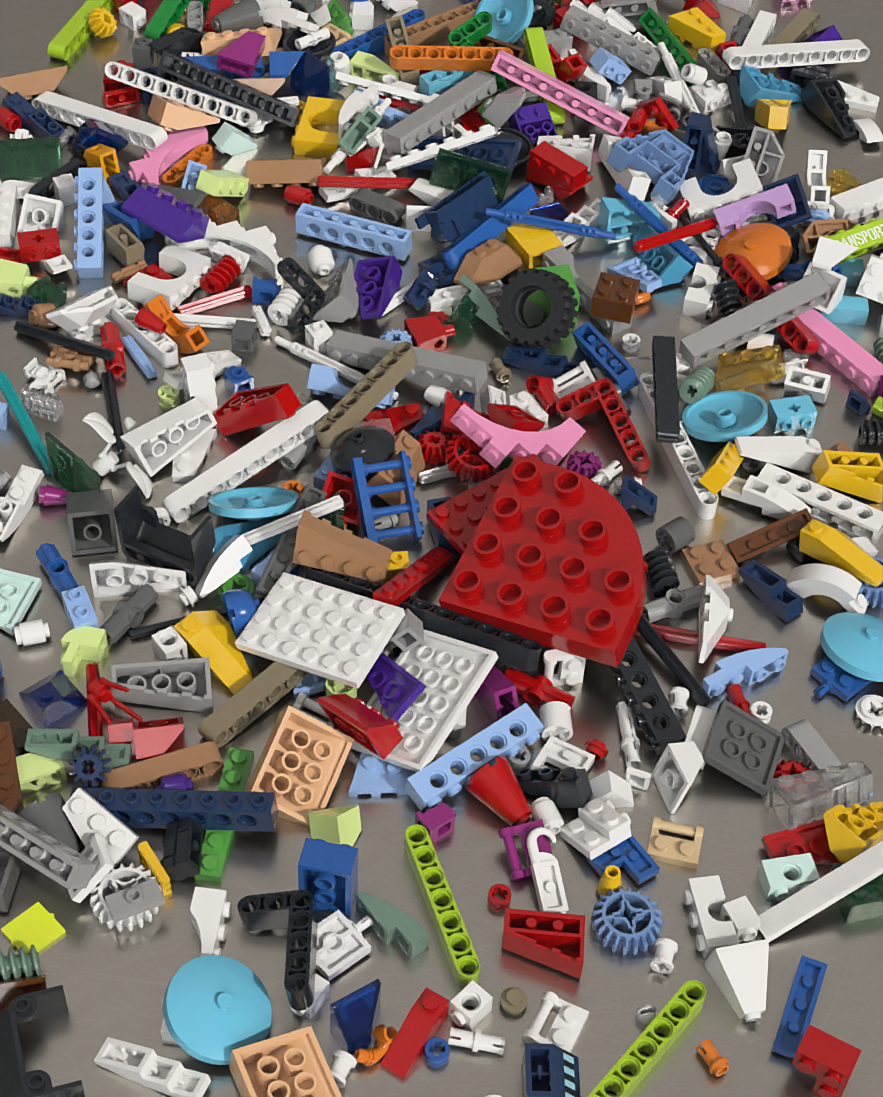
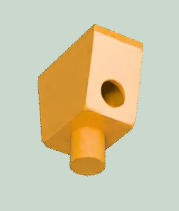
M97 144L86 149L83 156L87 162V167H102L104 178L110 187L109 177L120 173L116 150L103 144Z

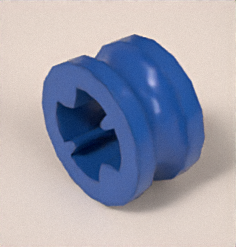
M440 1037L429 1039L425 1045L424 1052L427 1063L435 1067L444 1065L449 1058V1044ZM435 1048H441L439 1056L433 1055Z

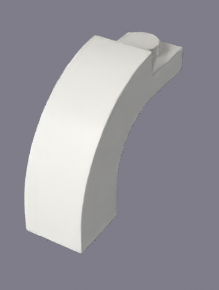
M808 150L807 165L804 174V192L807 201L829 204L830 187L826 185L828 151Z
M815 563L805 564L792 569L787 579V587L802 598L811 595H825L838 601L848 612L863 614L869 604V601L867 602L862 593L858 595L862 583L848 572L834 566Z

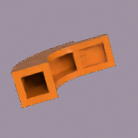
M162 294L157 295L143 305L145 309H150L167 324L164 333L177 344L178 352L192 354L210 342L200 324L195 326L183 324L174 315Z

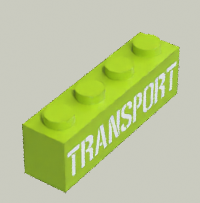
M883 218L879 220L872 219L864 225L857 224L850 228V230L845 231L843 229L830 237L828 235L823 237L859 247L839 262L842 263L883 248Z

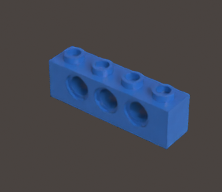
M589 321L572 332L579 350L596 368L598 367L599 370H602L612 383L619 385L622 395L639 384L635 369Z

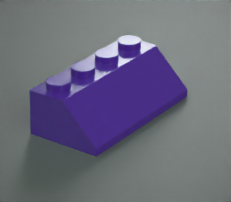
M154 183L138 186L121 206L122 211L177 243L204 239L210 218L201 209L193 208L188 205L187 201L174 197L173 193L160 189L159 185Z

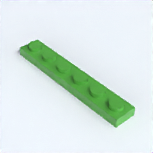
M229 747L217 791L245 792L254 759V751ZM206 830L202 845L200 874L196 875L195 879L221 883L234 830Z

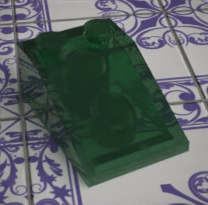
M50 432L44 433L52 480L63 490L72 493L101 490L98 472L95 469H91L82 458L74 454Z

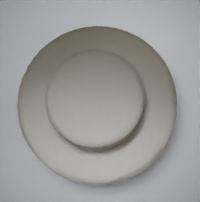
M509 987L502 992L500 1003L506 1012L518 1014L527 1006V995L522 989Z

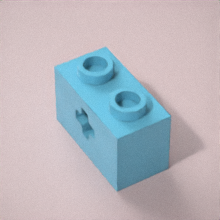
M809 395L769 400L767 408L768 421L774 433L814 427L818 413Z

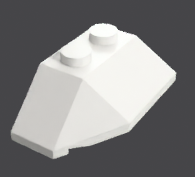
M110 285L88 293L45 315L47 319L67 331L77 329V332H81L89 328L88 324L92 326L102 322L101 318L108 315L118 297Z

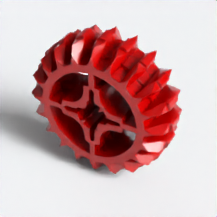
M462 431L458 435H453L452 439L447 443V449H445L444 453L445 464L448 465V470L454 471V477L461 476V482L468 479L470 484L473 480H476L479 484L482 482V479L486 480L500 471L501 464L503 463L502 461L497 468L493 467L489 462L485 463V459L479 454L483 449ZM463 449V454L459 456L457 452Z

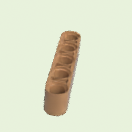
M209 741L112 769V772L104 773L108 778L107 781L99 780L101 788L156 789V786L161 785V779L165 775L183 772L187 775V778L191 777L192 781L219 773L225 764L217 744Z

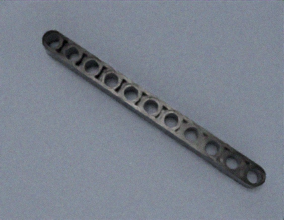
M308 566L306 568L305 579L370 599L373 597V592L383 586L361 578ZM409 596L397 605V607L404 610L408 608L423 622L424 630L495 651L498 655L497 661L525 671H535L538 668L542 645L539 642L413 596Z

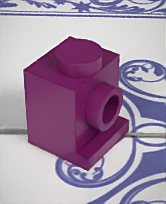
M442 802L437 806L429 807L423 814L420 811L416 812L415 824L426 828L433 843L454 831L456 815L451 806H446Z

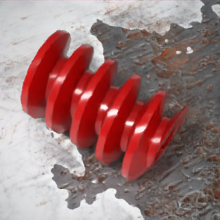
M226 254L200 279V286L209 294L222 293L240 276L241 268L233 257Z

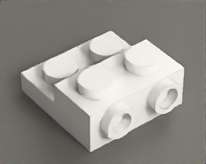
M712 79L704 82L702 85L688 87L695 104L703 113L731 104L728 85L725 83L718 84Z
M596 798L587 803L584 808H579V817L561 827L560 837L592 860L631 837V820L626 812L618 813L609 800L603 802L601 799Z

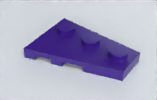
M382 652L367 674V678L375 689L381 705L387 712V716L396 722L426 688L421 681Z

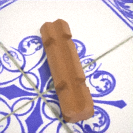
M139 260L136 264L133 263L121 268L120 271L112 272L110 278L114 284L120 283L122 279L130 277L148 265L145 260Z

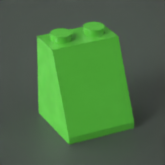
M569 265L536 268L560 275L561 278L569 283L568 287L573 288L575 292L573 298L578 301V306H575V310L578 311L580 294ZM544 290L533 292L527 298V301L539 305L543 310L544 317L547 319L551 311V301L548 294ZM578 316L573 318L574 327L577 326Z

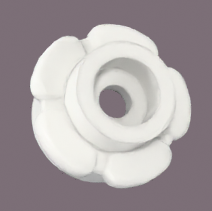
M189 585L184 589L181 587L180 599L185 606L190 604L194 607V604L199 601L195 592Z

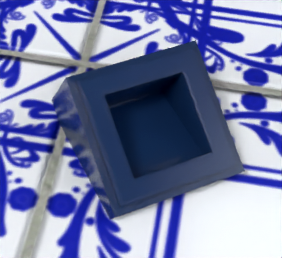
M852 389L849 391L846 406L860 416L869 412L871 407L868 400Z

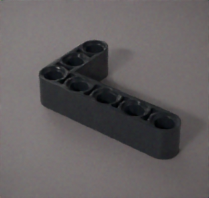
M294 890L243 897L238 902L237 908L245 930L261 931L288 928L284 986L292 1009L297 1011L306 1010L313 1004L315 990L318 912L313 894L308 890Z

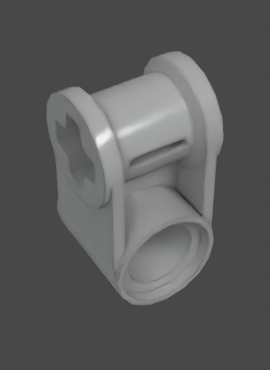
M634 79L633 95L636 100L651 99L652 79Z

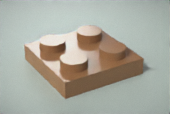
M723 540L681 550V557L697 585H704L706 575H711L716 583L740 578L738 573L739 567Z

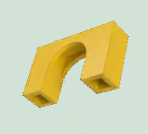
M308 96L307 102L303 103L302 114L299 115V125H296L295 136H292L291 146L294 147V155L318 158L328 157V159H331V156L340 147L337 144L341 140L339 139V133L323 132L314 128L320 125L339 126V113L345 102L344 100Z

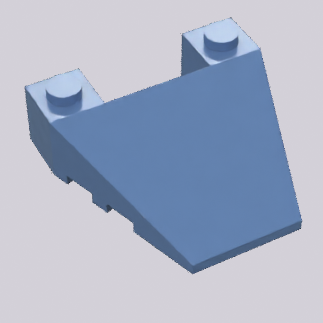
M666 129L649 132L646 136L638 134L635 138H622L615 143L606 162L619 172H622L628 166H631L636 171L646 172L651 182L655 184L650 195L666 206L675 198L681 188L694 150Z

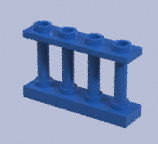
M405 450L397 454V460L366 464V462L363 463L362 457L353 458L349 462L363 537L376 543L380 542L381 539L410 534L413 536V541H419L422 539V535H424L422 521L419 522L418 513L420 512L419 501L415 499L413 492L416 490L414 478H411L409 471L412 467L411 458L409 455H406ZM400 468L401 482L377 486L367 485L365 476H368V473ZM404 490L405 504L381 508L371 507L370 498H372V495ZM408 512L409 526L380 531L375 529L374 520H376V517Z

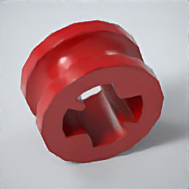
M504 884L491 886L487 899L489 906L497 911L508 908L511 903V890ZM499 894L500 897H504V900L500 901L498 897L495 898V895Z

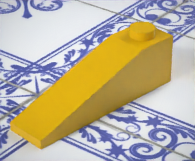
M870 802L867 806H860L859 803H855L847 808L840 804L832 807L823 815L830 851L842 864L883 841V802Z

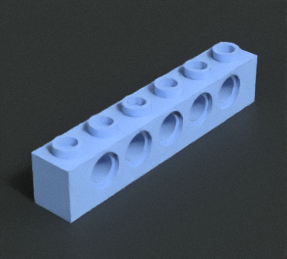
M102 167L78 168V176H75V187L78 188V192H75V204H78V209H74L75 221H78V225H74V235L78 237V240L74 242V253L77 254V259H74V271H78L79 279L103 278Z
M302 203L295 214L296 233L379 255H394L396 259L405 261L411 250V230Z
M527 703L421 769V771L407 778L404 789L420 811L428 807L437 806L442 802L441 798L448 794L453 796L462 789V785L468 782L487 763L490 766L495 765L497 757H506L508 755L511 758L521 751L520 747L526 743L528 745L535 743L541 737L539 734L544 725ZM510 730L517 731L520 736H513ZM490 743H497L501 749L493 748ZM476 755L481 759V761L475 762L471 759L470 756ZM457 768L461 774L456 775L450 769ZM430 781H437L442 787H433Z

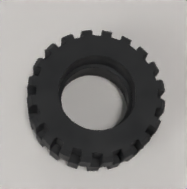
M529 268L528 271H519L517 273L518 277L512 275L508 279L510 283L502 286V295L498 294L497 301H500L499 306H496V313L500 314L497 321L499 325H503L501 328L503 333L509 335L511 341L526 347L550 348L551 344L557 345L561 343L560 338L566 339L569 335L568 329L574 328L573 318L578 316V311L575 310V306H578V301L573 298V295H575L573 288L568 287L569 283L561 278L560 275L543 269ZM544 290L551 301L549 317L541 326L531 328L527 325L523 316L525 301L533 292Z

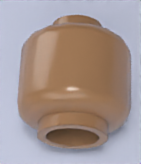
M53 303L34 304L28 313L30 324L44 329H54L57 324L47 319L45 314L56 310Z

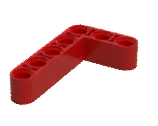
M607 378L599 379L561 397L556 402V410L563 422L569 417L576 421L603 408L632 469L636 472H644L649 468L650 460L646 449L611 380ZM626 423L624 426L618 427L620 424ZM634 440L633 443L626 444L628 441ZM638 457H643L642 460L635 461Z

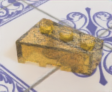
M780 345L719 354L714 379L717 391H746L745 388L758 383L761 386L784 377L786 362Z

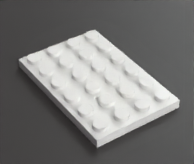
M283 572L236 640L235 645L237 649L359 688L404 618L405 612L403 608Z
M423 629L424 641L406 653L402 651L395 661L426 686L423 692L397 721V724L400 726L398 730L403 739L384 760L353 741L351 749L416 773L421 771V769L432 762L497 661L498 655L495 651ZM375 691L366 706L370 709L372 707L376 708L387 719V712L381 705Z

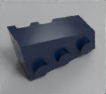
M691 112L686 127L684 143L694 150V154L687 172L705 176L717 174L720 162L710 115Z

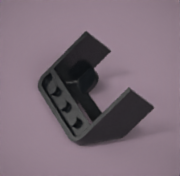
M135 486L114 508L122 552L131 561L142 565L185 571L186 583L192 586L197 585L206 570L216 544L212 517L207 516L191 535L159 523L157 511L151 506L142 504L139 487Z
M63 985L19 995L0 1011V1097H85L82 1080L53 1087L47 1072L43 1070L25 1072L17 1024L67 1012L68 1006Z

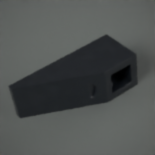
M181 27L150 42L148 46L160 55L163 54V51H170L177 55L182 54V52H194L201 55V40L205 34L196 28Z
M547 767L531 770L530 768H523L517 771L515 775L523 792L537 798L548 797L560 808H584L593 796L586 769H575L574 767L553 769Z

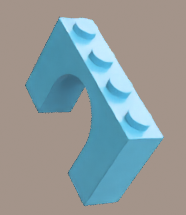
M853 258L836 264L841 266L842 275L847 277L845 286L858 287L864 273L863 259ZM843 296L842 300L830 314L818 309L816 310L833 324L865 326L869 313L868 298Z

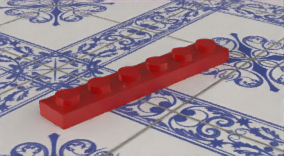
M434 547L373 592L372 599L393 606L399 605L451 565L455 555L447 552L444 548Z

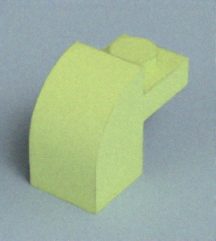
M84 626L77 629L74 628L61 639L63 652L60 664L63 665L65 676L74 677L81 659L95 662L101 661L108 645L105 629Z

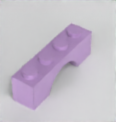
M784 184L713 210L723 238L731 231L740 228L752 215L768 213L779 219L796 213V207L788 185Z

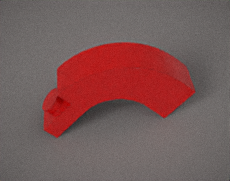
M551 44L548 45L555 76L558 80L566 83L584 74L587 65L578 53L565 57L562 60Z

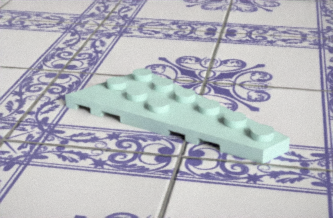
M0 569V628L14 636V626H19V623L24 618L42 585L41 578Z

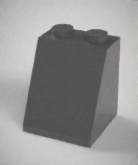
M112 489L66 493L67 520L72 556L118 551Z

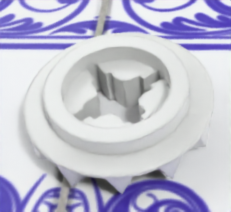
M865 695L861 697L855 706L856 717L862 720V724H870L871 728L874 726L883 728V697L878 695ZM870 709H873L874 712H879L878 716H875L874 713H869Z

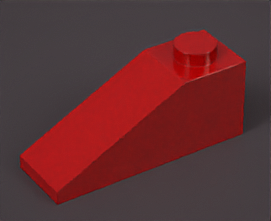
M426 987L409 1011L380 1067L405 1080L425 1051L427 1041L434 1038L448 1018L450 1001Z

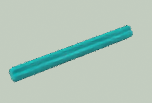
M1 371L0 390L45 473L47 475L56 473L57 466L6 372Z

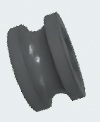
M745 459L742 463L741 474L746 478H749L750 475L758 477L761 463L756 459Z

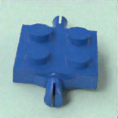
M828 656L811 667L810 674L821 684L813 690V694L817 698H821L824 694L830 692L846 702L872 682L843 670Z

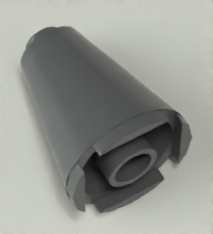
M241 0L214 16L212 21L214 30L222 33L226 30L235 32L245 28L255 30L263 27V16L259 17L258 11L261 9L257 0Z
M61 794L44 796L46 801L39 804L36 800L18 814L73 850L81 853L73 826L62 809L65 801Z

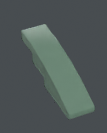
M462 274L459 281L472 290L467 298L480 307L476 315L511 341L509 335H505L501 330L503 325L498 324L497 318L500 317V314L496 313L494 302L478 285Z
M28 729L25 742L26 751L68 762L70 759L77 760L72 753L75 750L81 752V746L87 745L90 751L91 746L95 744L97 745V753L102 749L106 750V753L102 756L103 759L111 757L112 761L105 764V766L111 768L129 765L132 752L131 744H106L105 736H80L79 729ZM93 761L87 763L88 766L95 764Z

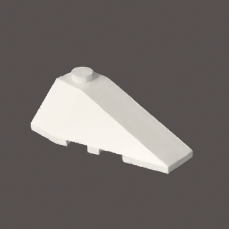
M744 436L734 439L741 456L809 474L812 471V465L822 452L821 445L817 440L802 436Z
M117 560L97 561L89 564L94 598L132 595L141 585L145 584L152 586L157 593L181 591V587L183 589L187 587L185 571Z
M711 575L705 576L698 611L699 663L705 662L726 631L727 622H732L733 608H730L728 596Z

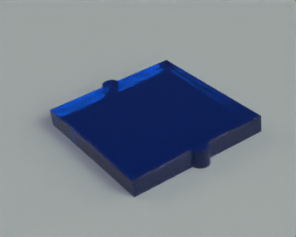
M561 203L530 209L531 215L564 221L569 216V211L565 210Z

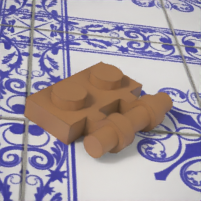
M56 346L50 352V357H47L46 365L54 366L55 369L70 368L76 372L81 370L89 371V367L97 360V357L66 347Z

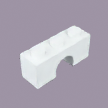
M696 263L691 287H688L684 299L683 315L705 319L707 312H712L713 300H715L716 296L713 290L716 285L721 283L722 276H719L720 267Z
M719 875L688 879L686 889L683 890L684 903L689 905L690 925L692 928H695L697 933L696 947L698 951H702L704 961L716 948L739 944L733 921H718L710 915L712 912L721 911L726 898Z

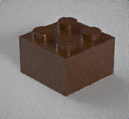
M601 272L592 297L590 316L630 324L638 299L640 280Z

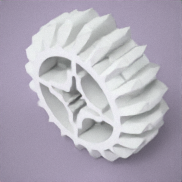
M132 862L129 867H124L121 863L119 869L115 870L112 868L90 892V905L93 908V915L99 919L101 925L107 923V927L110 930L117 926L121 933L124 927H128L132 932L135 925L142 928L144 925L143 921L151 923L152 915H158V907L114 923L105 902V896L109 895L110 892L116 893L156 878L153 877L151 869L145 871L143 865L135 869V865Z

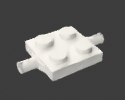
M338 909L318 923L316 969L328 981L371 952V945L362 935L363 930L373 925V921L368 915L354 923L348 920Z

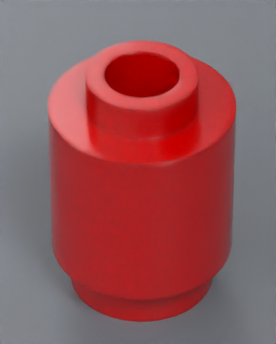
M1 107L0 126L9 132H15L16 129H20L22 122L19 116L8 108Z
M288 185L284 192V199L288 203L301 206L302 203L311 205L314 195L311 189L297 185Z

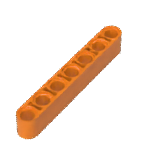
M395 45L389 51V64L391 68L397 70L493 71L491 67L501 50L511 55L514 54L510 48Z

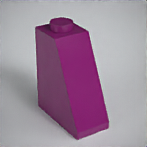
M247 31L218 53L217 68L252 78L264 51L266 36Z
M493 665L475 693L492 724L519 708L516 685Z

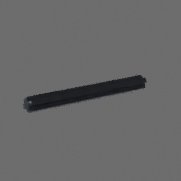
M22 321L15 322L14 330L18 333L110 362L114 360L115 351Z
M107 370L102 372L101 378L108 423L113 428V435L116 438L112 448L118 453L120 450L125 449V445L120 438L123 435L114 374Z
M642 614L636 629L681 685L689 691V695L697 705L709 707L712 699Z

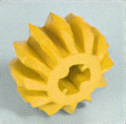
M104 7L94 9L87 17L89 20L87 24L91 26L90 30L94 31L95 36L99 35L101 39L110 37L117 29V21L114 19L115 15H111L110 10L106 11Z

